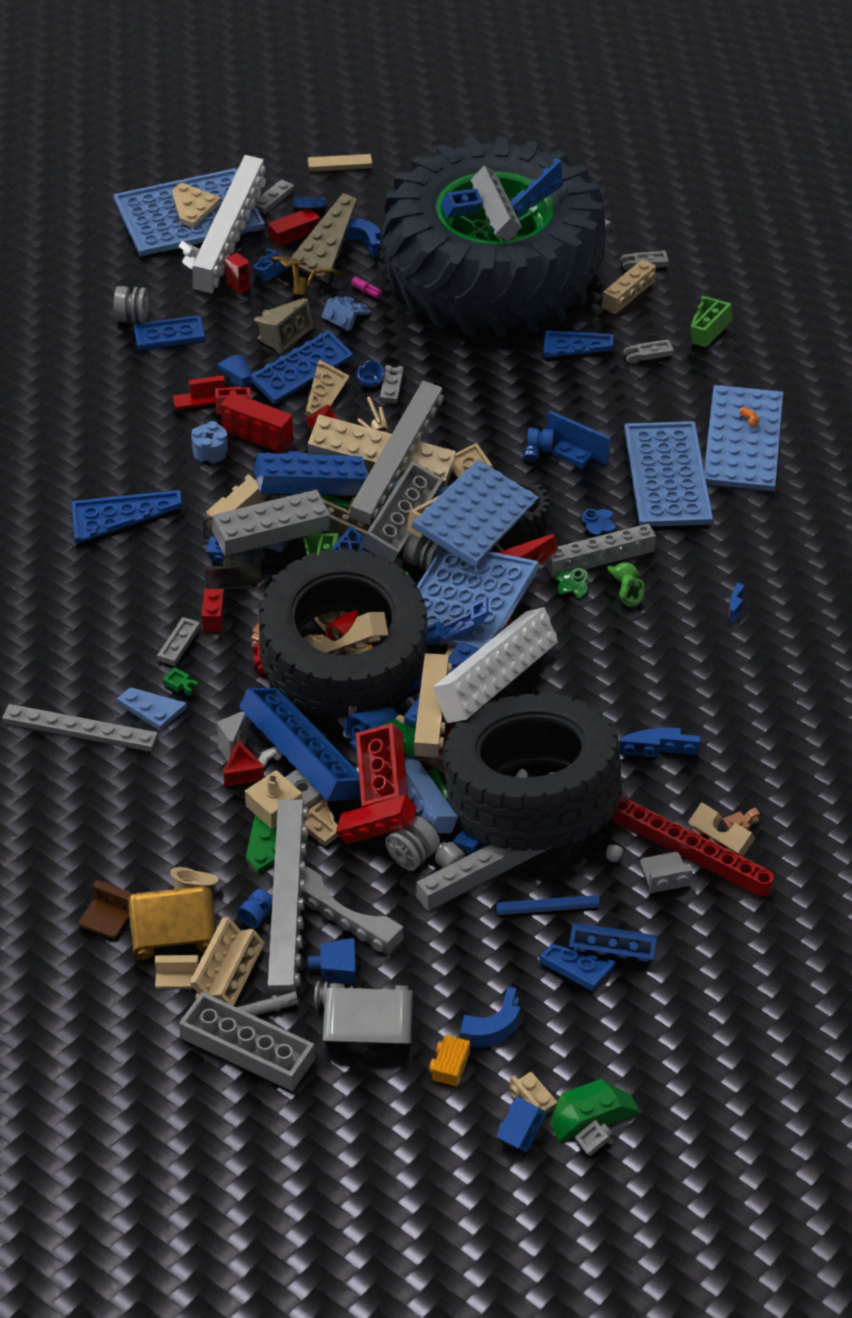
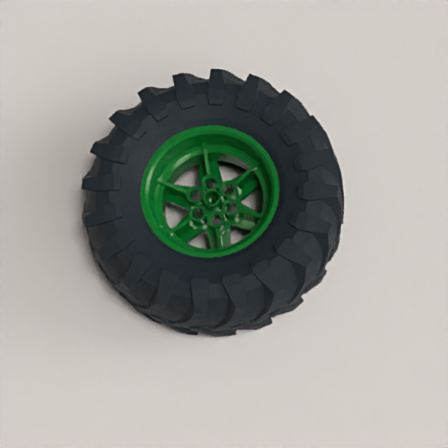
M497 136L495 144H480L473 137L465 138L466 146L453 149L444 144L435 147L438 155L432 158L416 156L411 160L413 172L397 173L394 177L395 191L388 192L385 201L384 212L387 216L383 226V251L385 266L393 291L397 297L404 298L412 313L417 315L427 312L433 324L439 328H444L449 323L458 324L465 335L474 336L479 328L493 329L498 337H508V329L523 327L530 333L540 331L536 323L550 319L561 323L567 320L564 309L568 306L583 307L587 303L586 289L596 288L601 270L598 267L604 257V241L606 240L605 208L598 183L592 182L588 170L583 165L572 166L566 153L557 150L551 154H546L538 142L531 140L522 147L511 145L507 137ZM556 157L561 160L563 187L518 216L517 218L522 227L509 241L504 238L500 239L494 234L495 230L490 225L491 221L485 215L486 211L482 206L476 214L446 218L441 202L446 194L473 189L471 179L484 165L496 173L509 201H511L522 190L526 191L530 185L529 183L533 179L537 180L546 167L549 169Z

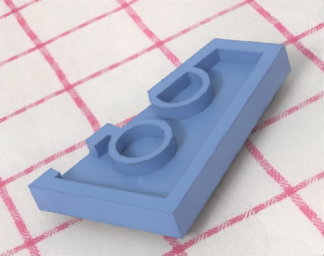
M131 687L117 698L119 705L160 731L187 709V703Z

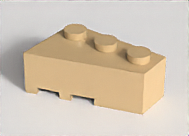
M249 474L245 477L246 481L239 487L234 486L232 488L233 492L227 498L222 497L206 511L207 525L211 529L212 516L214 514L263 503V493H260L257 481Z

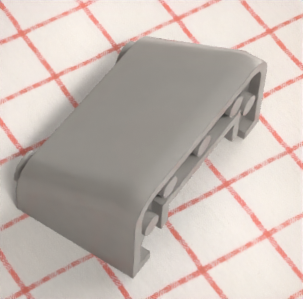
M330 984V988H326L323 1041L411 1043L413 990H408V986H395V990L352 989L343 988V984Z

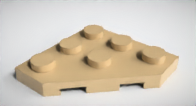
M182 182L172 190L180 223L192 228L196 227L221 203V197Z

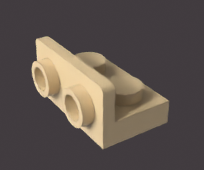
M532 1072L520 1079H517L515 1076L510 1078L509 1091L515 1099L518 1096L547 1111V1113L556 1108L558 1102Z

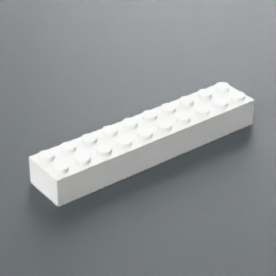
M248 155L244 156L192 265L193 289L213 293L215 287H218L219 278L223 276L225 271V259L231 253H234L235 244L240 240V233L245 229V222L250 218L251 209H254L256 204V198L260 197L261 187L264 188L266 179L264 174L266 167L263 166V159Z
M545 607L523 613L433 686L447 723L468 719L558 642Z

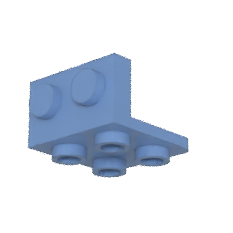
M336 296L335 298H328L322 317L348 331L352 330L356 315H370L371 310L367 309V306L362 303H355L351 297L345 296V298Z

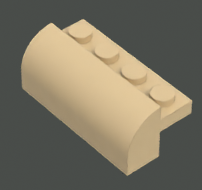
M229 917L222 918L189 982L198 992L195 997L196 999L204 992L234 1006L265 943L254 929L240 931Z

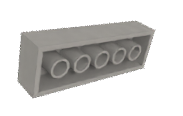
M411 461L369 528L360 546L376 556L379 555L390 560L392 564L411 533L406 530L410 510L430 501L443 479L416 462Z
M317 490L212 516V531L225 556L328 531L330 526V513Z
M204 992L199 995L179 1022L180 1037L291 1091L295 1089L315 1060L313 1043Z

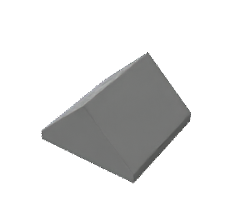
M245 712L237 713L216 722L218 746L227 761L238 740L243 745L246 743Z

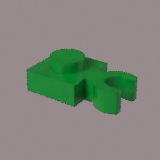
M175 667L162 679L163 685L176 692L183 689L185 694L189 696L192 695L191 688L198 689L197 681L190 680L188 674Z

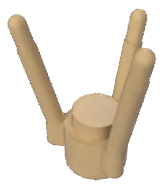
M367 397L375 419L371 422V427L360 418L358 422L364 427L387 433L389 428L386 424L382 407H379L380 419L371 398Z

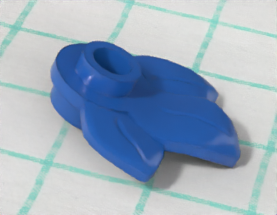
M587 509L582 515V521L586 524V529L593 535H600L601 531L611 532L616 529V526L610 520L613 512L600 509L596 511L594 509Z

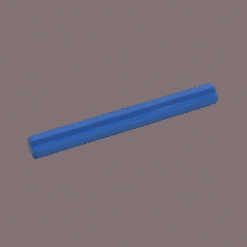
M598 895L498 902L496 909L498 915L596 908L599 907L600 902Z

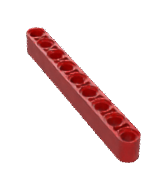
M620 798L617 810L612 816V820L615 823L672 852H678L680 856L759 896H767L771 893L774 877L768 869L627 798Z

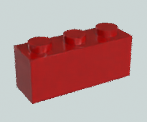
M311 208L304 209L268 223V236L277 246H281L310 235L319 224L320 217Z

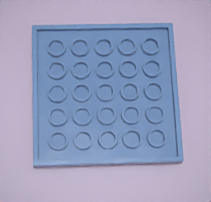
M441 546L417 585L427 609V627L438 621L444 625L470 612V605L487 598L489 615L484 622L470 633L458 639L442 643L456 647L462 641L477 648L483 647L503 630L540 567L539 562L489 551L473 567Z

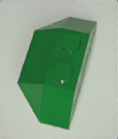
M600 1079L561 1093L550 1121V1127L558 1142L561 1143L575 1138L594 1120L600 1125L605 1123L608 1126L638 1115L640 1111L631 1094Z

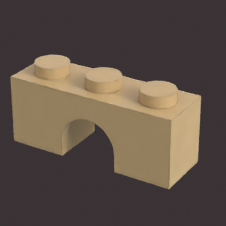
M701 802L688 822L692 827L691 831L700 836L705 835L709 838L708 840L743 857L755 840L754 835L737 823H734L727 832L717 831V826L722 817L717 811Z

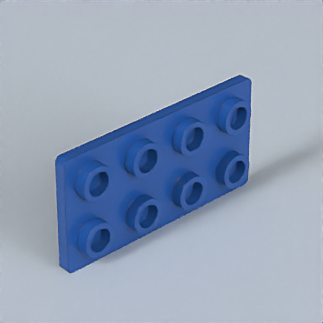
M548 412L547 429H553V442L558 444L552 450L553 456L580 468H583L591 459L605 465L609 463V436L555 412Z

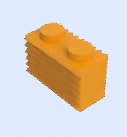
M445 1035L443 1042L439 1041L437 1044L436 1054L438 1055L436 1059L431 1060L429 1072H432V1080L457 1087L470 1054V1041Z

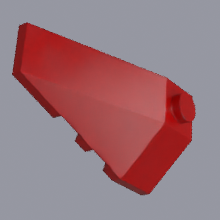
M551 534L498 553L535 560L539 562V565H543L558 548L555 536Z

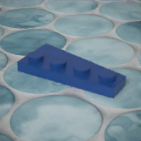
M546 330L544 358L613 351L614 334Z

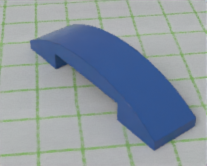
M484 598L470 605V612L444 625L438 621L428 626L426 645L449 642L476 629L489 615L488 599Z

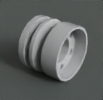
M117 286L114 295L115 321L128 322L131 315L133 323H137L138 319L140 323H145L149 312L147 288H141L139 292V288L135 287L131 295L129 287Z
M410 533L404 545L403 560L414 566L420 565L421 569L427 570L441 546L426 536L420 538Z
M417 815L414 816L412 826L394 831L386 838L385 842L391 857L407 870H415L426 858H429L441 843L438 834L430 823Z

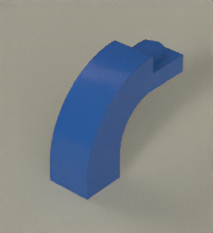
M351 218L344 241H361L368 246L372 257H378L379 250L381 249V232L378 227L367 220Z
M507 987L503 1006L495 1015L486 1018L465 1015L460 1038L469 1040L470 1047L479 1048L498 1044L508 1038L514 1032L520 1020L519 997H516V988Z

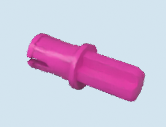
M354 277L351 285L361 290L363 294L367 293L376 299L380 298L382 291L372 286L371 282L363 281L359 277Z

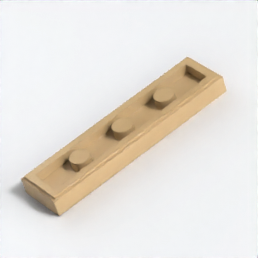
M371 154L309 157L308 165L309 172L372 168Z

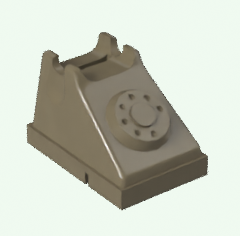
M305 298L271 310H264L261 313L263 316H257L254 319L260 330L258 340L276 349V352L280 354L313 328L308 299Z

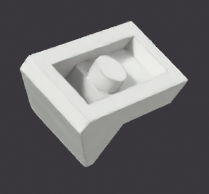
M182 241L179 247L184 250L183 254L186 255L182 262L190 269H193L192 265L200 249Z

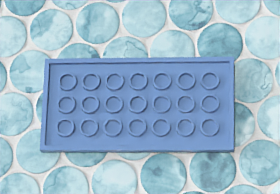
M714 385L704 469L707 485L775 491L783 392ZM742 407L754 411L759 417V423L755 427L748 425L747 421L749 419L739 414Z
M695 421L625 424L624 431L639 525L649 524L652 527L712 524L713 517Z
M477 459L413 521L411 528L475 567L528 512L539 497L518 485L517 482L505 477L501 472L492 469L485 462Z

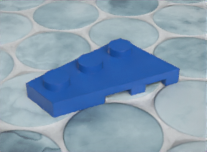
M553 944L539 958L540 963L591 991H594L615 968L616 961L609 959L608 962L597 960V956L590 954L589 957L577 954L575 950Z

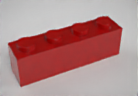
M402 795L345 812L340 816L336 833L348 845L412 826L417 807L406 795Z

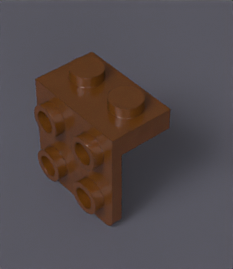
M96 880L92 886L94 900L79 920V924L83 928L114 939L130 918L128 899L133 894L128 890H122L109 883Z

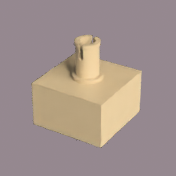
M277 770L245 790L246 807L271 829L277 827L278 801L303 800L302 792Z

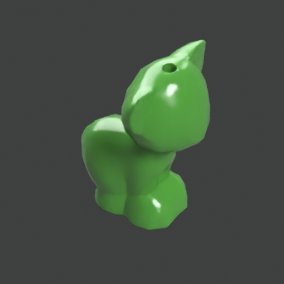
M628 562L620 563L615 567L608 566V571L619 582H622L619 592L621 601L629 607H635L640 604L644 598V582L641 579H637L640 575L637 568Z

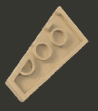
M319 359L305 415L310 416L326 404L331 407L348 381L349 375Z

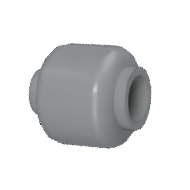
M443 842L435 850V862L442 869L465 858V853L453 842Z

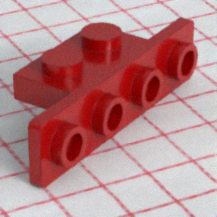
M223 375L189 380L190 393L173 396L175 409L216 404L215 389L225 388Z

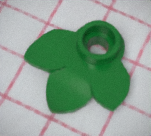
M576 568L572 571L565 570L555 577V580L560 582L558 585L559 595L573 591L574 595L581 599L588 590L586 583L588 573L583 568Z

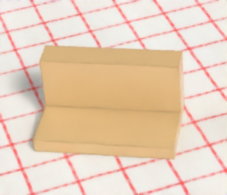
M198 955L155 956V989H194L189 982L199 965Z

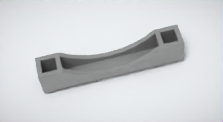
M306 866V874H302V879L305 880V892H302L301 898H304V903L309 908L317 910L326 919L336 922L342 929L350 931L358 939L366 941L374 949L386 955H389L403 940V926L387 916L363 915L342 906L328 893L322 876Z

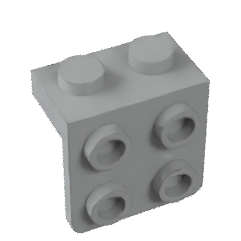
M678 852L646 857L640 860V865L651 893L691 886V865H684Z

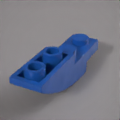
M681 728L648 729L620 738V754L659 757V751L689 755L699 754L700 736L681 734Z

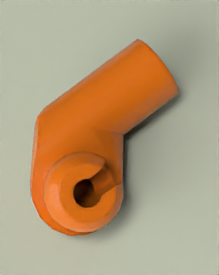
M745 407L741 408L739 414L749 419L747 421L748 425L755 427L759 423L757 414Z

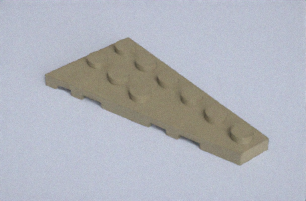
M343 193L291 258L307 263V266L299 265L300 271L311 275L314 269H334V263L339 256L345 239V233L349 228L348 224L357 206L356 198ZM317 273L313 277L329 284L331 273Z

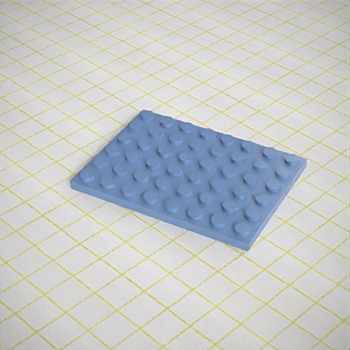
M234 168L113 194L114 201L139 255L144 256L180 248L179 245L182 241L190 245L203 243L237 173V169ZM181 182L221 197V203L194 228L180 223L175 201L173 200L172 190ZM256 206L254 209H251L250 218L246 220L245 229L241 231L240 235L265 229V223Z

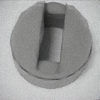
M609 845L606 857L611 862H617L621 859L624 850L620 846Z

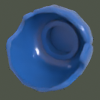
M366 361L362 367H359L357 379L367 388L377 387L383 380L384 368L376 361Z

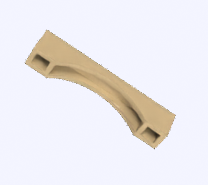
M369 612L358 616L350 630L337 641L330 640L324 635H308L302 638L312 647L322 652L343 655L344 651H354L356 647L368 646V642H379L381 637L387 636L385 613Z

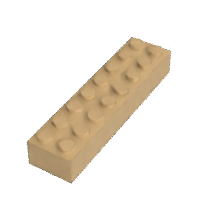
M318 415L308 442V455L362 456L367 471H371L392 434ZM417 442L413 455L408 457L407 466L401 470V475L403 476L411 461H414L443 479L437 489L439 490L448 484L455 464L456 451Z

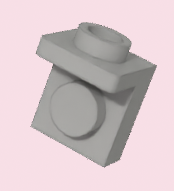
M596 1120L575 1136L589 1156L606 1142L610 1145L614 1143L610 1137L613 1134L605 1123L600 1125Z

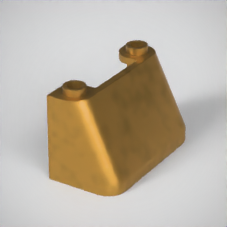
M200 886L137 893L131 895L128 899L134 960L149 959L154 954V948L193 943H196L199 951L205 953L216 932L213 894L209 887Z

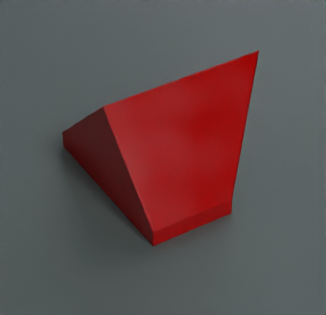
M239 740L223 770L224 785L231 786L255 782L264 778L263 764Z

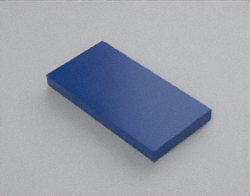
M200 316L133 324L138 350L205 342V334Z

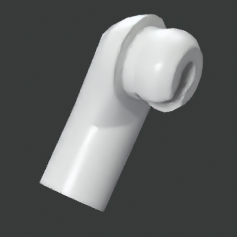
M272 747L264 751L258 760L263 764L264 769L272 757L275 760H279L283 753L279 752L277 747Z

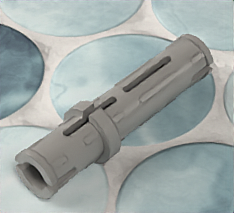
M293 991L280 996L272 995V998L236 1008L256 1016L274 1010L279 1012L282 1008L298 1005L296 992Z

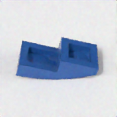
M737 583L730 599L729 623L731 624L738 618L742 609L745 585Z

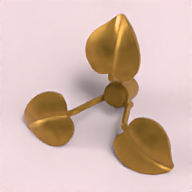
M271 257L274 263L281 262L286 267L292 265L294 277L293 294L306 295L307 286H310L314 274L324 272L344 277L341 272L334 269H314L308 281H306V278L299 277V265L307 266V263L289 257Z

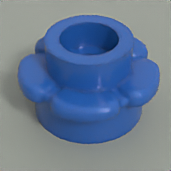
M528 446L526 449H523L522 453L525 460L536 461L540 451L534 446Z

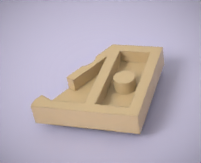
M323 798L308 810L309 818L305 820V825H307L308 834L323 846H326L339 835L336 833L337 824L334 822V816L329 810L328 802Z

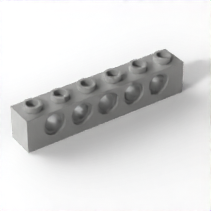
M645 524L558 546V550L545 562V566L553 578L565 570L572 571L576 568L588 569L654 552L656 535L650 525Z

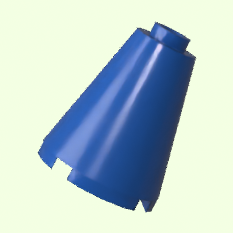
M384 707L352 714L345 719V735L351 736L352 741L350 744L357 749L356 733L384 725L398 716L397 712L391 707Z

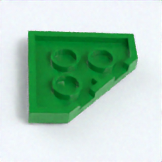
M255 815L246 854V862L260 874L275 865L277 827L271 829ZM304 838L306 845H308V839Z

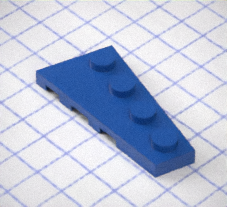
M557 157L552 161L553 165L549 169L546 167L537 180L533 179L529 183L530 185L526 191L522 190L510 201L517 217L563 187L561 160Z

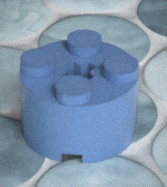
M210 421L192 430L194 457L200 462L206 460L209 463L219 462L226 457L228 451L227 432L217 422Z

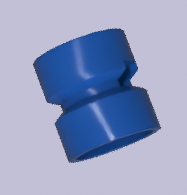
M529 428L527 447L534 446L537 449L541 448L542 452H552L553 429H543L540 432L537 428Z
M256 889L237 910L241 921L251 928H258L265 918L272 913L273 897L262 889Z

